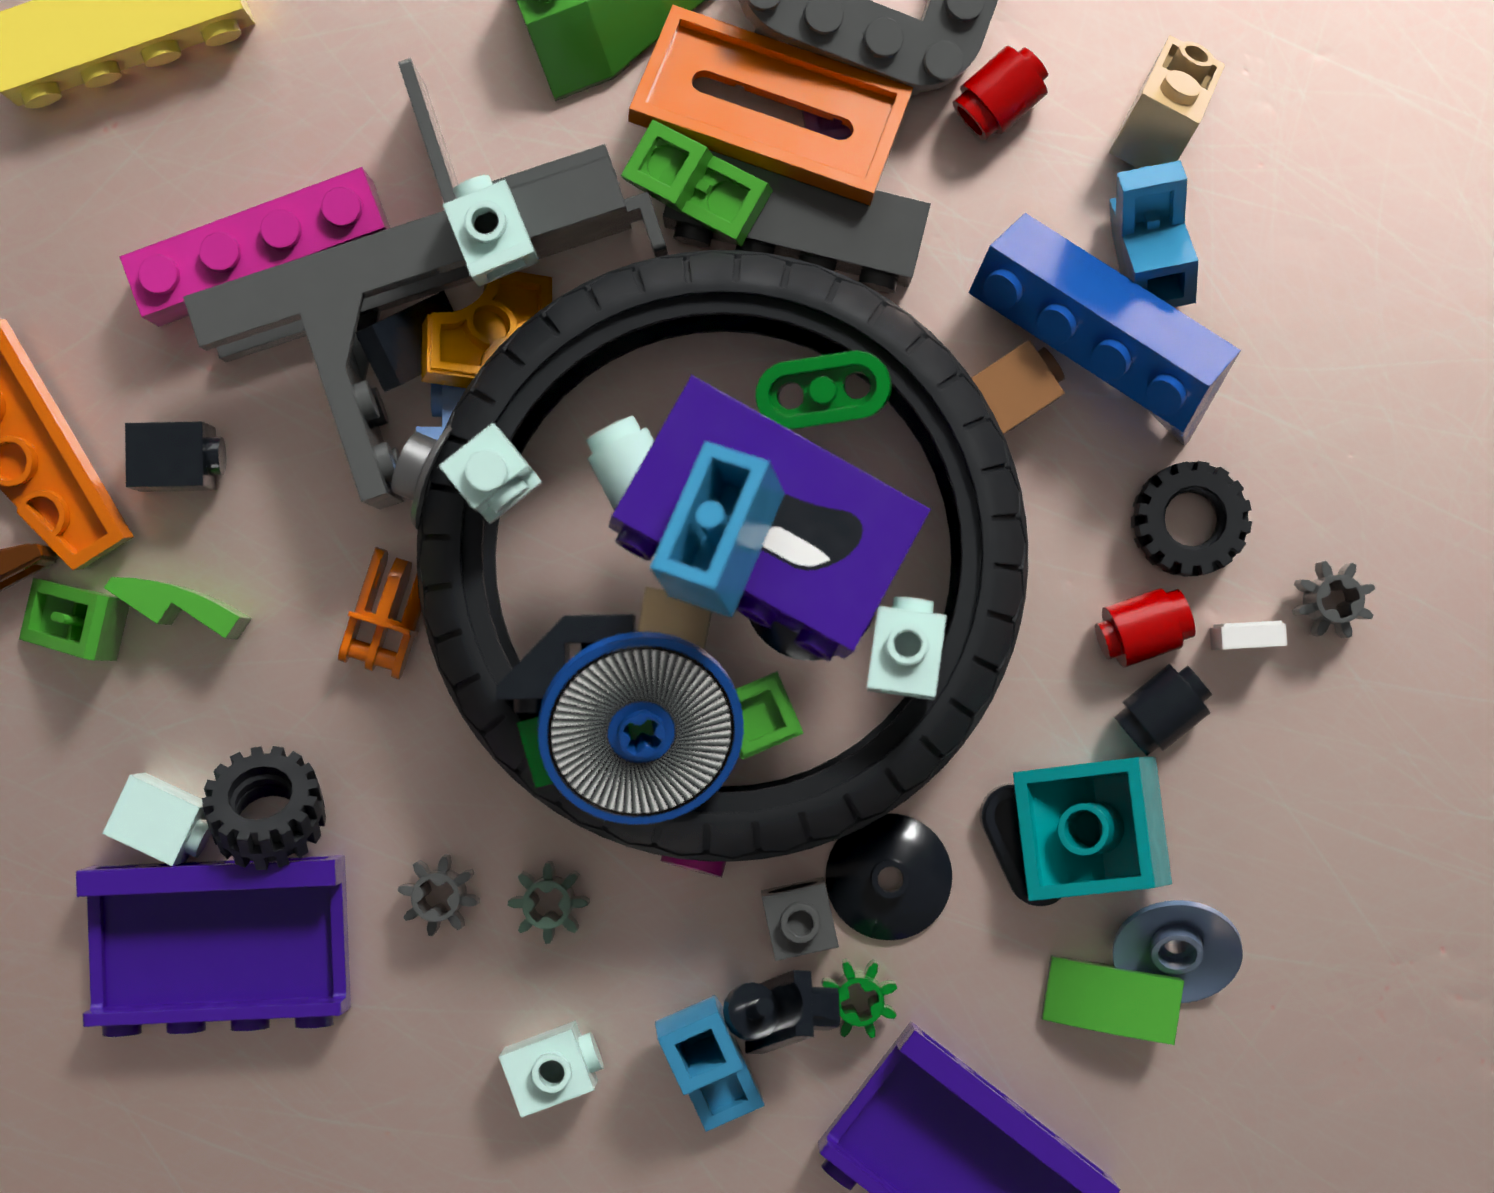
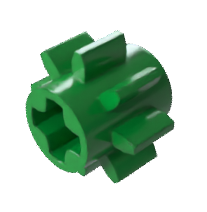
M845 958L842 960L844 975L838 981L831 978H822V986L837 988L839 991L840 1017L842 1018L840 1035L846 1037L850 1033L852 1026H864L868 1036L874 1038L876 1030L873 1023L880 1015L888 1019H895L897 1015L890 1005L884 1003V995L893 993L897 989V985L894 980L877 982L875 979L878 972L877 961L872 959L867 964L865 971L853 970L851 963ZM860 983L865 992L876 991V994L867 999L869 1009L865 1012L857 1013L853 1004L845 1006L841 1004V1002L850 998L848 987L852 984Z

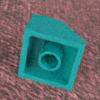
M1134 757L1013 772L1029 901L1151 889L1172 884L1156 757Z

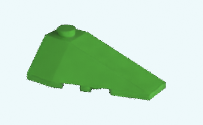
M516 0L555 101L610 81L630 66V62L659 38L672 5L693 11L705 1Z

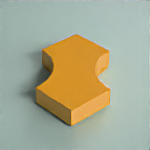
M514 272L485 284L482 295L474 303L461 310L428 314L422 324L421 382L467 388L497 348L527 320L552 303V277Z

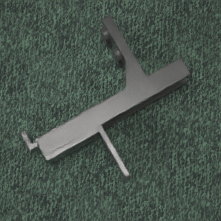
M411 58L399 61L398 64L445 204L456 199L452 189L458 185V181L427 87ZM605 144L492 181L494 184L504 179L506 180L538 259L632 229L630 223L642 219L655 258L668 255L649 193L645 192L623 199L619 187L620 182L617 181V175ZM445 211L183 296L199 347L206 351L216 348L219 359L224 362L307 336L361 502L380 510L404 502L403 497L393 493L391 489L394 469L400 454L396 447L391 449L388 442H384L379 426L389 423L387 412L377 387L371 388L366 380L370 362L357 338L356 332L379 322L381 311L474 281ZM492 212L478 216L474 223L475 230L481 234L493 232L498 226V216Z

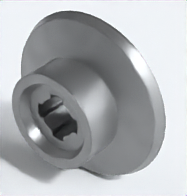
M451 424L443 431L438 440L415 432L405 444L394 469L391 483L392 492L413 500L411 522L417 530L419 528L427 483L444 444L451 436Z

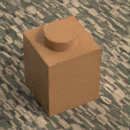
M1030 340L971 378L995 415L1003 435L1065 394L1059 385V382L1064 380L1065 376L1058 362L1047 348L1043 347L1037 351Z

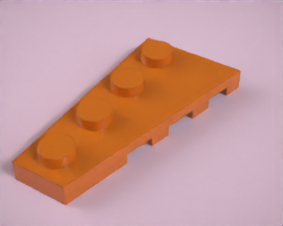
M0 319V490L17 507L16 512L72 570H82L134 536L6 319Z

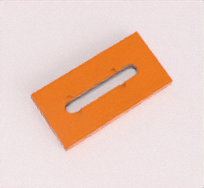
M672 5L629 107L628 122L648 128L651 121L655 120L708 147L711 151L871 206L909 105L913 87ZM707 77L733 87L737 84L743 86L747 92L828 120L839 119L843 125L850 129L852 135L847 139L838 140L699 92L693 87L692 83L697 78Z

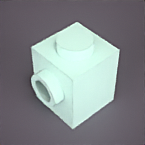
M894 597L892 608L878 606L867 691L935 700L947 615L934 614V602L917 598Z
M576 1021L504 1047L499 1055V1060L521 1118L594 1091L598 1081L595 1072L604 1069L603 1061L592 1033L589 1032L581 1035Z

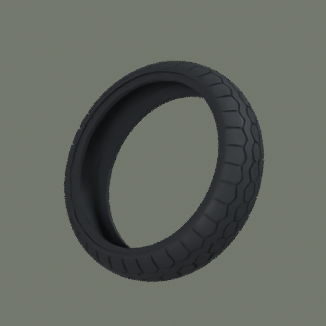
M741 250L683 252L632 263L581 284L538 311L497 348L478 371L454 408L445 427L446 429L451 424V436L444 444L431 471L417 532L416 566L418 592L429 645L452 700L478 741L513 780L551 810L576 825L605 839L651 854L706 862L761 860L812 849L862 829L908 800L952 759L979 724L993 700L1014 651L1022 621L1028 578L1027 522L1022 490L1015 464L995 415L981 391L954 355L930 330L911 314L866 285L816 264L791 257ZM695 333H750L786 340L812 349L822 355L849 351H863L874 355L885 365L891 378V394L888 403L911 430L922 447L935 474L948 522L951 554L950 580L944 615L947 616L935 700L904 696L883 722L861 741L838 756L810 770L783 779L753 785L722 786L700 806L686 814L663 822L634 825L607 821L575 806L556 788L554 783L535 788L517 723L538 717L539 712L515 713L513 699H497L496 685L520 662L503 618L497 587L496 546L500 517L492 524H489L480 512L472 508L439 465L492 423L504 433L522 455L527 443L544 418L565 395L586 377L609 362L633 350L665 339ZM856 373L858 377L870 385V380L866 375Z

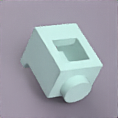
M481 175L466 180L452 189L456 199L443 204V207L467 263L470 275L478 287L539 263L533 244L505 179L493 184L489 175ZM487 212L496 214L499 222L493 232L481 234L475 230L474 223L478 216Z
M494 423L439 465L472 508L480 512L489 524H492L543 483Z

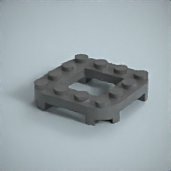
M738 0L745 16L756 28L755 33L913 87L912 95L944 87L957 79L970 66L981 49L998 0H928L922 18L919 20L871 0Z

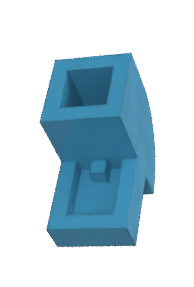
M1181 160L1118 172L1116 198L1109 199L1112 237L1120 273L1173 307L1196 303L1199 262L1185 225L1187 176Z
M716 995L655 1021L657 1039L683 1095L689 1094L706 1132L765 1106L763 1097L739 1047L736 1036L731 1033L725 1023L723 1007Z

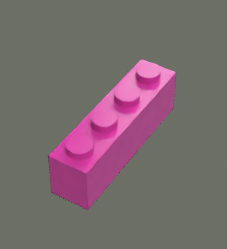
M363 167L119 257L141 317L161 327L189 316L183 296L390 229V225L373 180Z

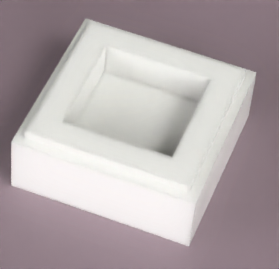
M1282 620L1214 624L1213 628H1210L1211 650L1287 646L1286 623L1282 624Z

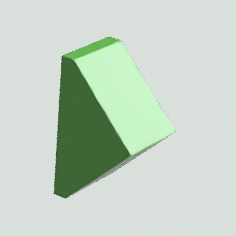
M33 578L19 640L83 659L117 661L130 605L114 595Z

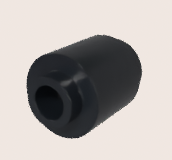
M1168 664L1125 699L1122 703L1126 708L1114 718L1140 750L1148 756L1158 747L1165 751L1211 712L1203 702L1212 696V693L1188 665L1178 673L1172 665Z

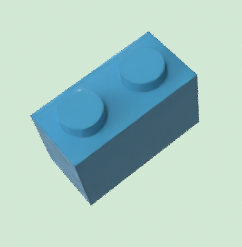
M707 441L704 442L650 566V569L669 597L731 618L733 617L785 494L770 461Z

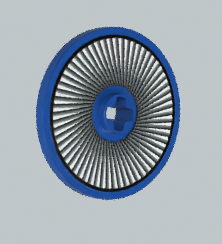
M656 632L619 634L598 641L580 651L559 670L551 681L543 697L538 717L540 755L544 767L556 788L570 802L595 817L621 824L637 825L663 822L686 814L700 806L723 785L732 772L739 757L744 734L743 713L737 691L727 672L718 661L699 646L687 640ZM647 718L651 719L654 735L650 736L641 733L635 740L630 739L627 724L631 722L634 725L640 726Z

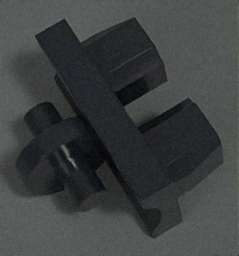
M792 970L759 984L752 982L734 988L729 992L724 1001V1020L731 1033L739 1039L746 1040L745 1054H764L814 1037V1030L829 1031L838 1028L840 1025L839 991L837 988L812 987L811 971Z

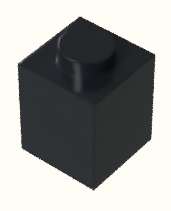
M205 422L125 423L126 487L140 492L217 490L216 475H224L226 469V448L223 437H216V427Z

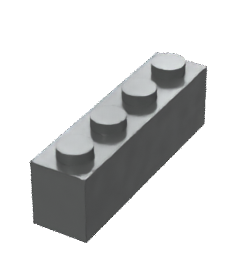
M710 150L714 156L767 182L773 190L743 245L739 246L665 205L663 213L664 227L675 230L673 238L680 242L698 247H710L711 240L713 239L736 245L735 250L791 257L819 265L834 272L839 270L859 275V283L876 291L895 293L897 285L909 288L931 203L876 190L870 206Z

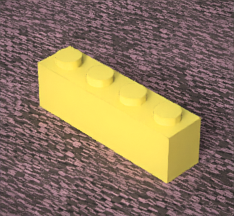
M32 0L0 11V93L17 106L24 105L26 108L44 107L62 98L61 91L81 84L88 88L105 86L122 77L121 71L142 63L147 67L162 66L179 59L182 55V49L203 42L206 46H219L234 41L241 36L242 32L240 29L252 26L255 22L247 0Z

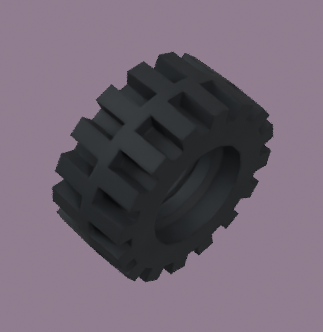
M1186 461L1162 469L1142 486V490L1136 496L1133 503L1134 514L1131 517V528H1134L1136 535L1134 541L1138 549L1141 548L1146 554L1145 558L1152 565H1157L1162 568V571L1172 575H1181L1183 577L1201 576L1225 567L1233 561L1232 559L1236 554L1241 553L1246 545V542H1244L1245 537L1251 532L1252 521H1248V511L1252 509L1250 501L1245 500L1241 492L1244 488L1238 480L1233 481L1228 476L1230 472L1222 467L1210 466L1208 462ZM1187 492L1200 494L1208 499L1214 507L1217 517L1215 531L1210 539L1194 547L1182 545L1174 540L1167 531L1165 524L1166 508L1171 500L1179 494Z
M262 746L251 748V756L244 758L240 752L230 756L232 765L226 767L220 764L213 771L216 781L207 780L204 787L206 797L202 798L203 809L215 845H218L220 853L226 859L233 856L235 864L244 868L247 867L250 861H253L256 870H268L269 862L277 861L280 868L290 864L288 856L294 853L299 858L309 852L307 841L314 844L318 842L321 837L319 826H325L326 821L325 805L315 771L310 763L304 764L301 755L293 751L286 757L284 748L276 746L272 747L270 753L264 754ZM278 796L289 800V803L280 812L269 818L255 820L240 816L241 812L250 803L262 797Z

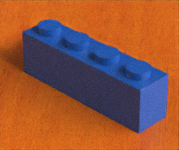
M1024 213L989 246L968 292L1142 405L1184 446L1191 439L1241 351L1027 213Z

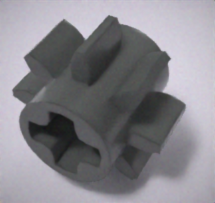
M1327 561L1315 563V572L1318 579L1314 581L1296 580L1294 586L1304 592L1303 605L1292 610L1293 615H1308L1314 620L1311 627V635L1322 636L1327 631L1329 625L1334 624L1335 631L1340 638L1352 637L1350 621L1355 618L1362 620L1372 619L1374 616L1370 610L1364 608L1365 595L1375 590V586L1373 584L1360 585L1353 578L1356 573V564L1354 563L1345 564L1340 568L1338 575L1334 576L1331 566ZM1342 590L1345 601L1336 605V609L1325 610L1322 605V598L1330 595L1331 591Z
M448 854L442 856L438 863V869L433 871L423 861H417L413 864V868L420 879L416 884L407 883L398 887L399 893L411 896L413 908L406 912L403 918L405 921H408L419 915L424 920H427V933L429 936L436 934L440 928L441 921L446 919L449 920L455 929L460 930L465 926V921L458 910L462 906L471 907L480 903L479 897L474 894H467L465 882L470 880L475 872L473 869H470L459 875L455 871L450 870L452 861L451 856ZM429 879L436 886L447 882L452 887L454 893L447 899L450 910H447L442 903L436 904L433 907L427 903L425 897L432 891L431 885L428 882Z

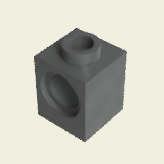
M823 877L761 890L775 961L839 947Z

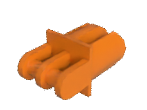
M375 546L355 611H349L348 613L350 618L339 649L338 660L345 663L349 658L365 662L364 668L370 671L379 666L391 670V677L399 680L404 672L415 636H418L419 631L415 630L421 614L418 577L416 574L402 620H397L396 618L410 578L412 562L396 557L389 571L376 613L371 612L388 561V551ZM362 620L377 625L371 644L356 639ZM388 629L403 633L398 652L383 648Z

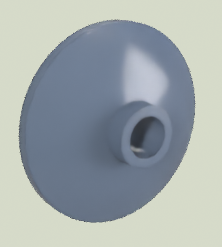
M1184 900L1159 902L1138 910L1120 926L1112 946L1115 968L1177 977L1184 980L1181 1003L1199 1001L1224 989L1237 975L1243 958L1239 932L1224 914L1210 906Z

